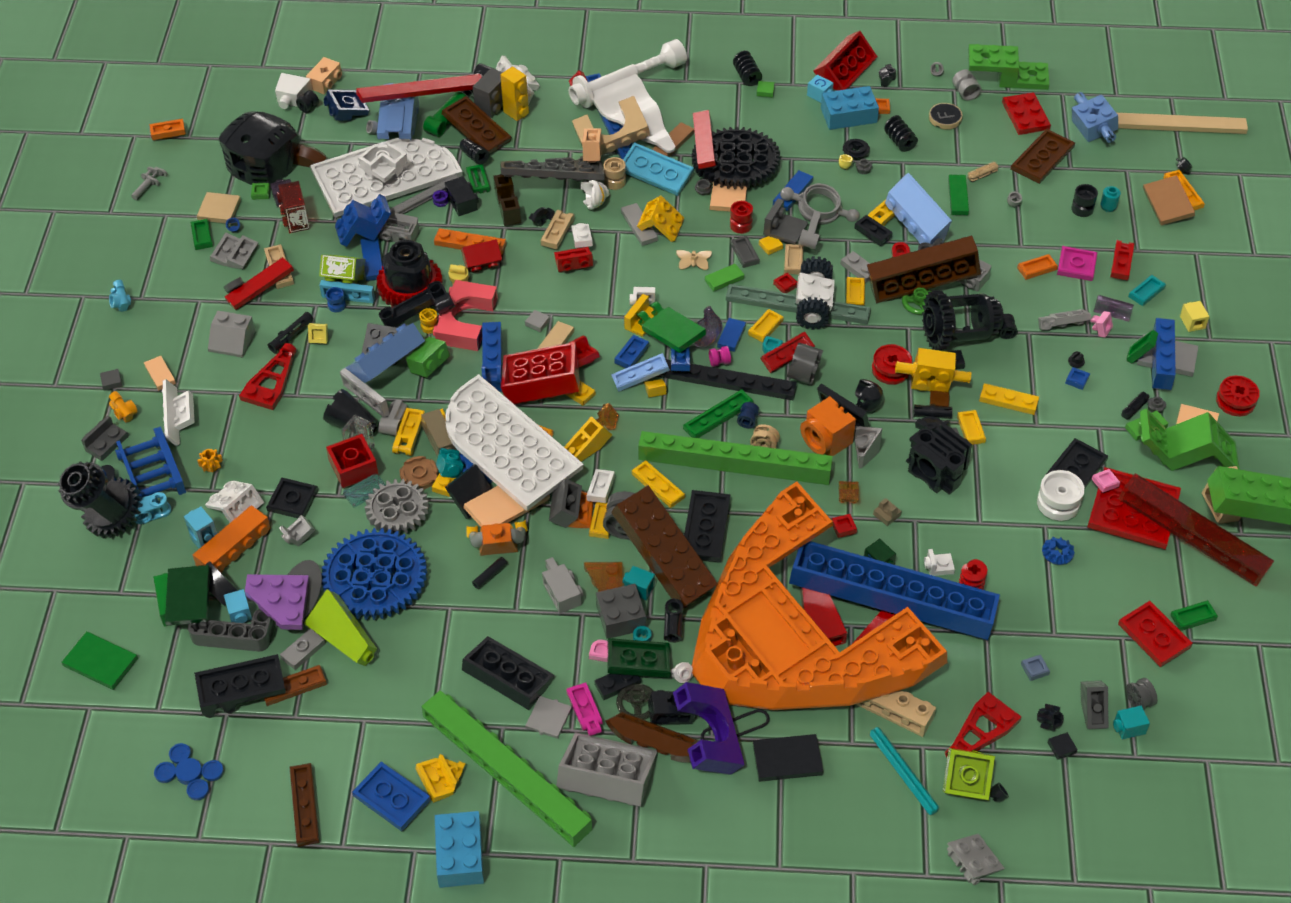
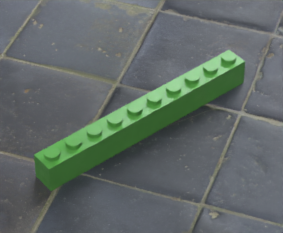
M646 431L641 432L638 445L639 460L642 461L646 460L829 485L833 457L830 455Z
M439 690L421 706L423 717L571 846L575 847L592 831V818L585 810L581 811L570 797L563 796L556 785H550L541 772L534 771L524 758H519L515 755L509 745L502 744L495 733L488 732L480 720H474L467 709L464 707L460 708L449 694L445 695Z

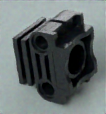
M944 423L940 424V428H935V432L930 429L919 430L909 439L912 448L910 449L909 458L906 459V462L909 464L908 472L914 477L923 480L935 493L943 490L950 495L960 486L963 469L966 470L968 468L972 444Z

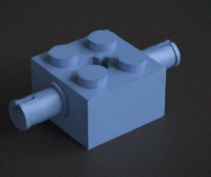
M1079 92L1080 95L1077 93L1074 96V100L1078 105L1072 107V122L1087 142L1102 136L1108 143L1113 142L1116 139V134L1113 131L1118 130V114L1102 94L1088 100L1083 92Z

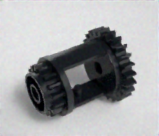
M936 290L928 292L926 299H924L925 305L922 306L924 312H922L923 329H925L924 336H927L926 341L929 342V347H932V350L947 349V346H950V342L988 339L990 336L996 335L1003 326V308L1001 303L994 299V296H987L986 294L947 296V294H944V291ZM971 306L972 330L970 326H965L963 330L955 331L956 319L953 307Z
M81 461L66 468L60 476L58 483L60 489L58 491L63 502L68 507L85 513L81 516L85 520L83 524L95 536H100L104 539L106 536L112 538L114 534L118 537L120 530L125 533V527L131 528L132 524L130 522L137 521L134 516L141 513L137 508L143 506L139 502L143 498L139 495L141 492L137 489V486L128 479L112 477L111 481H109L106 472L99 465L90 462L82 463Z

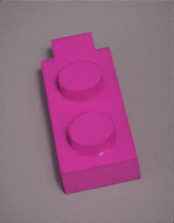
M587 683L567 688L568 698L582 731L587 730L589 736L601 733L600 725L603 724L602 718Z

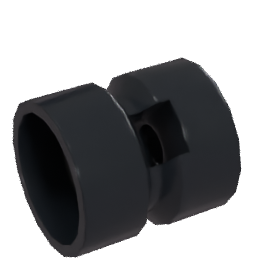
M1081 184L1076 187L1071 210L1075 215L1088 217L1093 214L1098 196V191L1094 186Z

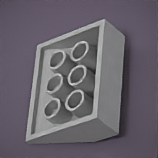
M575 732L559 764L556 786L566 791H575L587 796H597L609 801H619L631 806L641 807L657 757V751Z

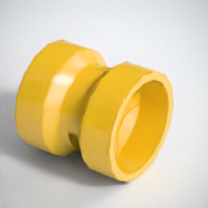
M426 308L419 314L421 330L424 333L432 334L434 326L438 324V316L434 309Z

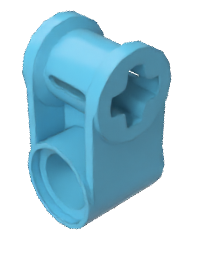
M157 492L143 497L139 501L143 506L137 508L141 513L135 514L134 517L137 519L135 522L145 524L149 521L168 516L172 511V507L167 502L166 495L162 492Z

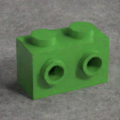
M428 337L425 342L420 344L406 357V361L411 373L427 378L450 354L445 341Z

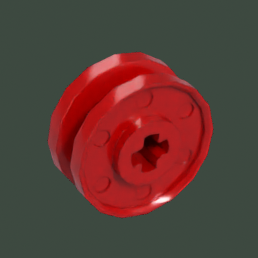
M887 344L878 348L874 353L872 373L875 378L880 382L893 385L908 379L909 374L895 373V366L897 361L912 364V356L909 351L896 344Z
M1238 375L1229 376L1220 384L1216 395V402L1221 410L1231 416H1247L1253 412L1260 397V390L1249 378Z

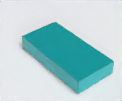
M1151 275L1133 289L1128 297L1144 306L1165 289L1166 284Z

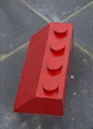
M857 31L848 35L813 71L816 75L833 82L834 90H845L878 56L862 32Z

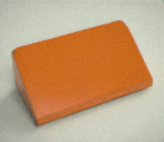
M581 491L578 518L567 527L590 528L593 502L587 501L586 492Z

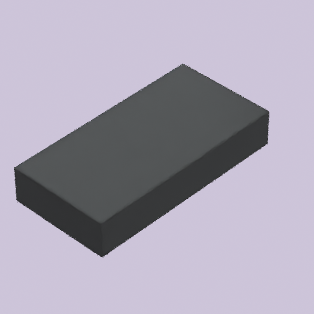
M747 236L730 240V245L743 268L760 263V259Z

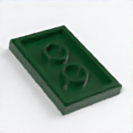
M209 565L168 569L165 610L166 626L208 622Z
M608 638L607 673L670 678V645L666 642Z

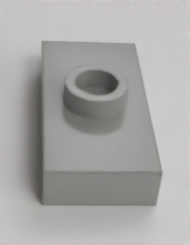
M310 628L284 650L280 657L285 663L296 670L325 645V640Z

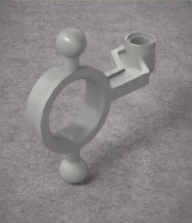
M813 184L807 187L801 194L794 193L790 187H785L780 192L783 200L789 201L793 199L798 201L800 213L810 221L808 230H802L798 242L799 245L815 250L820 235L815 233L817 224H829L835 221L839 215L846 217L851 222L859 220V212L855 209H843L840 195L829 185ZM812 194H823L833 201L835 209L831 212L816 211L807 204L806 198Z

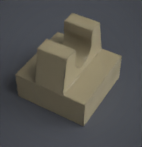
M885 498L874 510L873 515L886 526H889L901 516L902 511Z

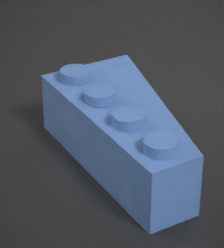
M404 323L396 329L397 333L394 335L390 333L382 338V343H375L369 347V352L366 354L364 352L354 358L355 361L345 368L366 383L425 342V340L413 323L407 326Z

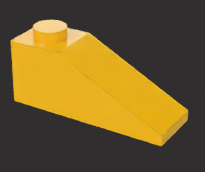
M591 416L564 448L582 462L600 450L612 434Z

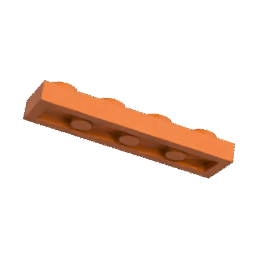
M439 228L434 239V245L462 249L464 246L497 239L502 256L506 246V239Z

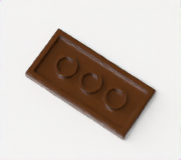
M467 96L442 110L441 114L468 139L488 150L489 154L512 139L504 129Z
M1046 129L1011 165L1010 170L1040 184L1075 147V142Z

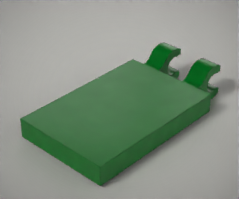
M657 301L650 305L654 309L651 312L654 316L653 318H650L643 310L637 313V316L641 318L638 323L642 326L644 332L679 353L706 335L705 328L670 307L663 309Z

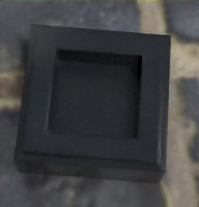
M1068 732L1049 738L1047 742L1057 760L1076 754L1078 750Z

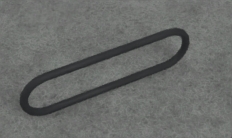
M756 709L732 718L733 721L757 712L765 714L767 718L765 723L738 733L737 737L765 727L770 720L769 714L762 709ZM711 727L703 730L701 733L702 740H704V734L712 730Z

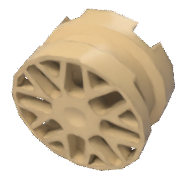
M761 424L754 429L750 444L753 446L776 448L780 434L774 427Z

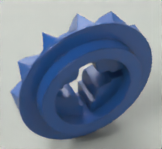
M1053 536L1050 540L1046 539L1042 547V553L1046 560L1057 565L1069 563L1075 553L1074 546L1070 544L1069 540L1065 541L1062 537L1057 539ZM1056 546L1059 549H1062L1061 553L1058 550H1055Z

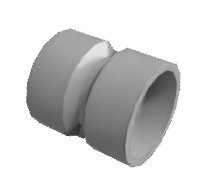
M967 69L959 71L952 79V83L966 101L975 99L981 92V86L971 71Z

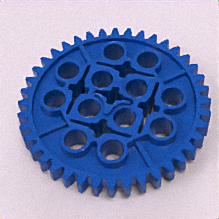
M373 528L372 533L365 529L364 534L357 531L356 537L350 534V540L343 538L344 544L337 542V548H331L332 554L328 553V559L324 560L325 566H322L323 573H321L324 592L328 589L337 593L353 615L356 613L357 619L361 615H364L365 620L368 619L369 615L372 616L373 620L376 619L377 615L383 619L385 613L391 617V611L398 614L400 607L405 610L406 603L412 605V599H418L417 593H422L421 587H425L424 581L427 580V565L421 548L417 547L416 542L412 543V538L406 539L405 534L399 536V531L392 534L391 529L384 533L383 528L379 532Z

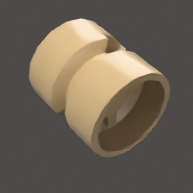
M618 157L607 159L603 164L605 174L604 185L609 189L619 190L626 184L625 162Z

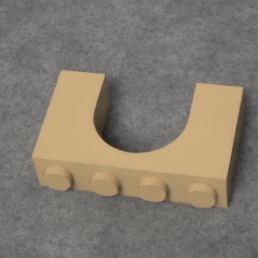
M634 96L619 101L625 124L615 134H601V155L613 152L618 148L628 146L635 141L643 140L650 136L648 125ZM588 115L572 120L581 145L584 129H594Z

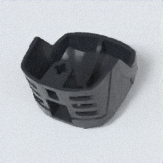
M258 111L243 113L232 121L219 136L226 168L230 174L250 185L252 183H269L270 187L286 178L292 172L294 151L301 141L300 135L289 122L277 116ZM236 155H239L243 158L240 161H238ZM255 179H261V180H267V181H266V182H261V181H256Z

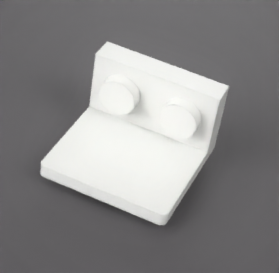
M229 481L219 493L213 494L205 505L207 508L222 511L229 523H231L248 507L252 505L257 509L264 501L252 484Z

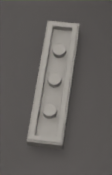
M346 368L340 371L343 386L381 416L386 417L390 415L386 399Z

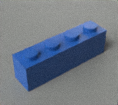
M1156 318L1153 330L1158 332L1155 347L1152 348V388L1172 390L1176 376L1175 320Z

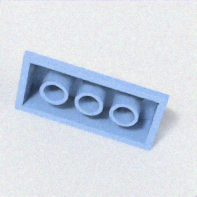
M907 173L888 192L885 204L894 212L898 220L906 226L920 244L930 243L932 245L938 238H941L942 242H944L952 220L918 182Z

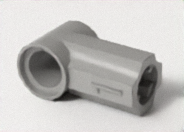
M401 400L391 402L389 407L390 415L382 416L380 419L379 433L397 435L407 408L405 403Z

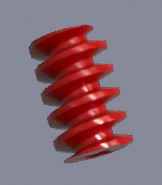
M977 559L966 563L961 569L959 583L984 590L988 572L985 563Z

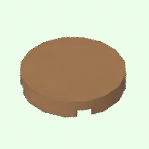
M424 456L412 457L406 460L400 469L401 480L404 479L405 484L412 481L413 486L419 484V489L423 488L424 490L431 487L439 475L436 463L432 459H426Z

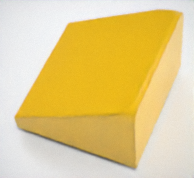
M663 379L644 382L648 398L666 395V384Z

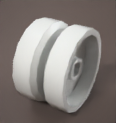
M1064 470L1052 471L1046 474L1041 481L1037 498L1039 510L1052 520L1064 521L1075 517L1080 510L1085 487L1082 480L1077 475Z

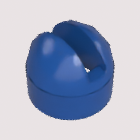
M233 217L229 218L226 221V228L229 231H237L240 228L239 220ZM237 222L238 226L229 227V223Z

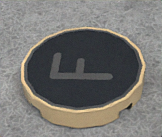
M939 103L930 109L929 121L935 127L936 125L940 126V129H953L959 126V123L962 121V111L954 104Z

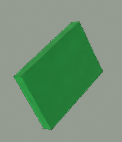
M86 631L61 663L64 667L114 690L138 660L136 654Z

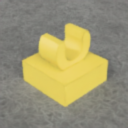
M309 323L308 342L327 344L328 324Z

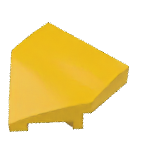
M440 754L439 758L416 764L415 769L433 803L454 794L465 763L461 761L458 763L445 759Z

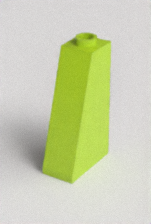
M326 589L304 624L353 661L366 666L374 658L377 648L337 593Z

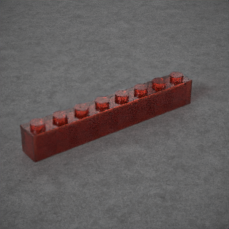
M1136 473L1124 486L1118 498L1256 587L1274 562L1265 554Z

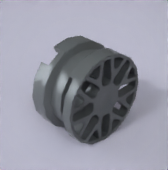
M1141 678L1136 683L1131 682L1127 684V696L1133 707L1142 705L1143 709H1145L1146 706L1151 707L1157 704L1156 690L1147 678Z

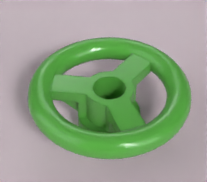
M916 288L912 296H902L904 308L913 314L922 315V312H924L922 306L925 305L924 299H926V295L931 290ZM908 302L915 303L921 309L911 307Z

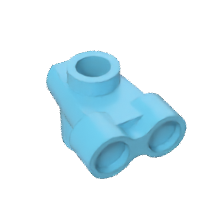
M116 280L113 282L114 288L110 290V307L118 308L121 312L127 311L128 306L131 304L130 295H126L123 281Z

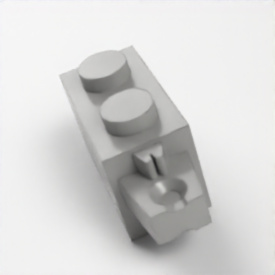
M553 557L545 560L547 571L542 572L543 585L559 614L581 606L583 592L580 585L576 586L572 571L567 570L565 564L558 566Z

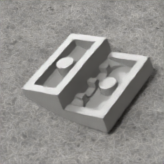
M225 232L211 254L210 261L231 268L243 269L256 249L258 242L243 235L239 239Z

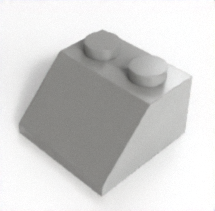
M217 311L211 323L208 352L243 358L255 333L252 316Z

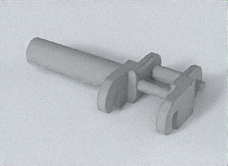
M148 167V171L141 174L144 180L143 183L134 191L131 197L137 200L150 184L155 185L156 183L158 186L159 181L154 178L155 175L163 176L164 174L166 177L168 175L167 172L158 167Z

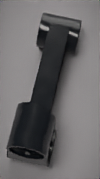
M434 281L428 285L426 290L394 307L383 308L379 312V317L384 326L398 328L402 322L417 315L423 309L434 305L439 315L454 308L455 305L442 283Z

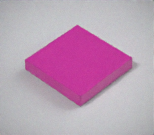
M1062 246L1057 275L1093 281L1097 252Z

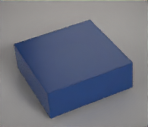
M1072 367L1065 384L1083 390L1090 373Z

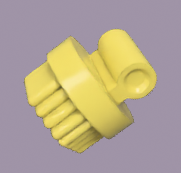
M451 264L448 274L452 284H454L455 280L468 282V269L462 265Z

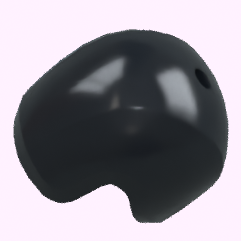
M860 379L855 391V396L858 398L856 405L866 412H874L883 400L882 388L872 381Z

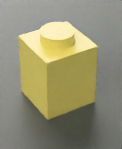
M1201 301L1183 304L1180 318L1188 332L1206 329L1209 315Z

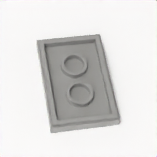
M1175 341V368L1177 374L1193 377L1198 352L1197 345ZM1152 349L1138 359L1137 365L1152 368Z

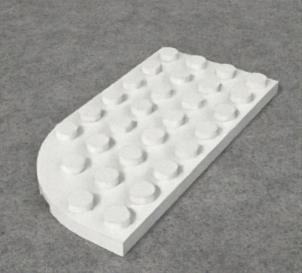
M395 138L376 144L378 146L390 143L407 153V162L403 171L398 177L393 175L385 183L376 177L372 179L359 163L358 157L369 147L310 165L311 171L335 218L344 214L345 207L352 200L369 207L379 194L385 196L386 200L394 199L436 185L453 175L461 177L463 176V171L447 148H442L436 145L435 141L422 138V140Z
M479 374L461 386L451 397V402L446 409V430L452 444L526 511L556 490L565 478L569 480L583 469L584 464Z

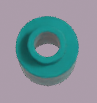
M1109 186L1103 190L1100 205L1105 212H1113L1118 207L1121 195L1118 188Z

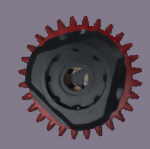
M401 240L393 244L390 252L383 256L382 270H379V275H377L376 284L382 301L394 307L426 290L428 285L434 281L443 283L440 268H438L436 263L434 264L433 260H429L427 253L424 252L420 243L412 240Z

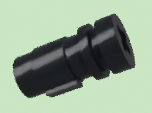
M468 138L461 140L460 149L469 158L480 165L487 162L489 159L488 150Z

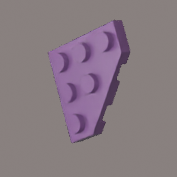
M247 574L245 595L250 600H253L261 611L268 617H271L281 629H303L309 585L308 575Z

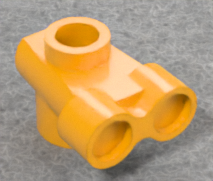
M117 391L109 395L111 400L109 405L114 410L117 419H123L125 423L130 422L133 419V415L138 412L132 400L124 402L122 396Z

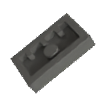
M106 416L89 433L85 434L81 441L87 453L103 461L118 447L116 441L120 440L122 443L129 436L125 430L113 424L111 417Z

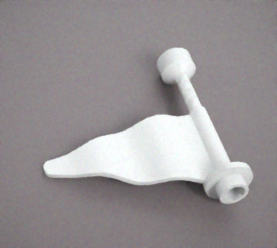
M674 39L662 45L660 55L636 65L631 64L590 82H587L581 75L573 78V85L568 89L569 96L575 105L581 104L584 108H589L594 103L603 117L622 126L625 124V119L621 112L619 101L634 96L650 132V136L642 141L654 144L666 153H671L675 150V144L664 127L657 103L648 94L638 74L661 64H665L670 68L683 65L687 61L686 50L678 39Z

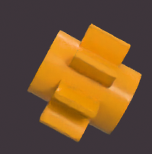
M206 449L199 453L200 459L197 461L199 467H202L203 472H214L221 468L222 456L218 454L216 449Z

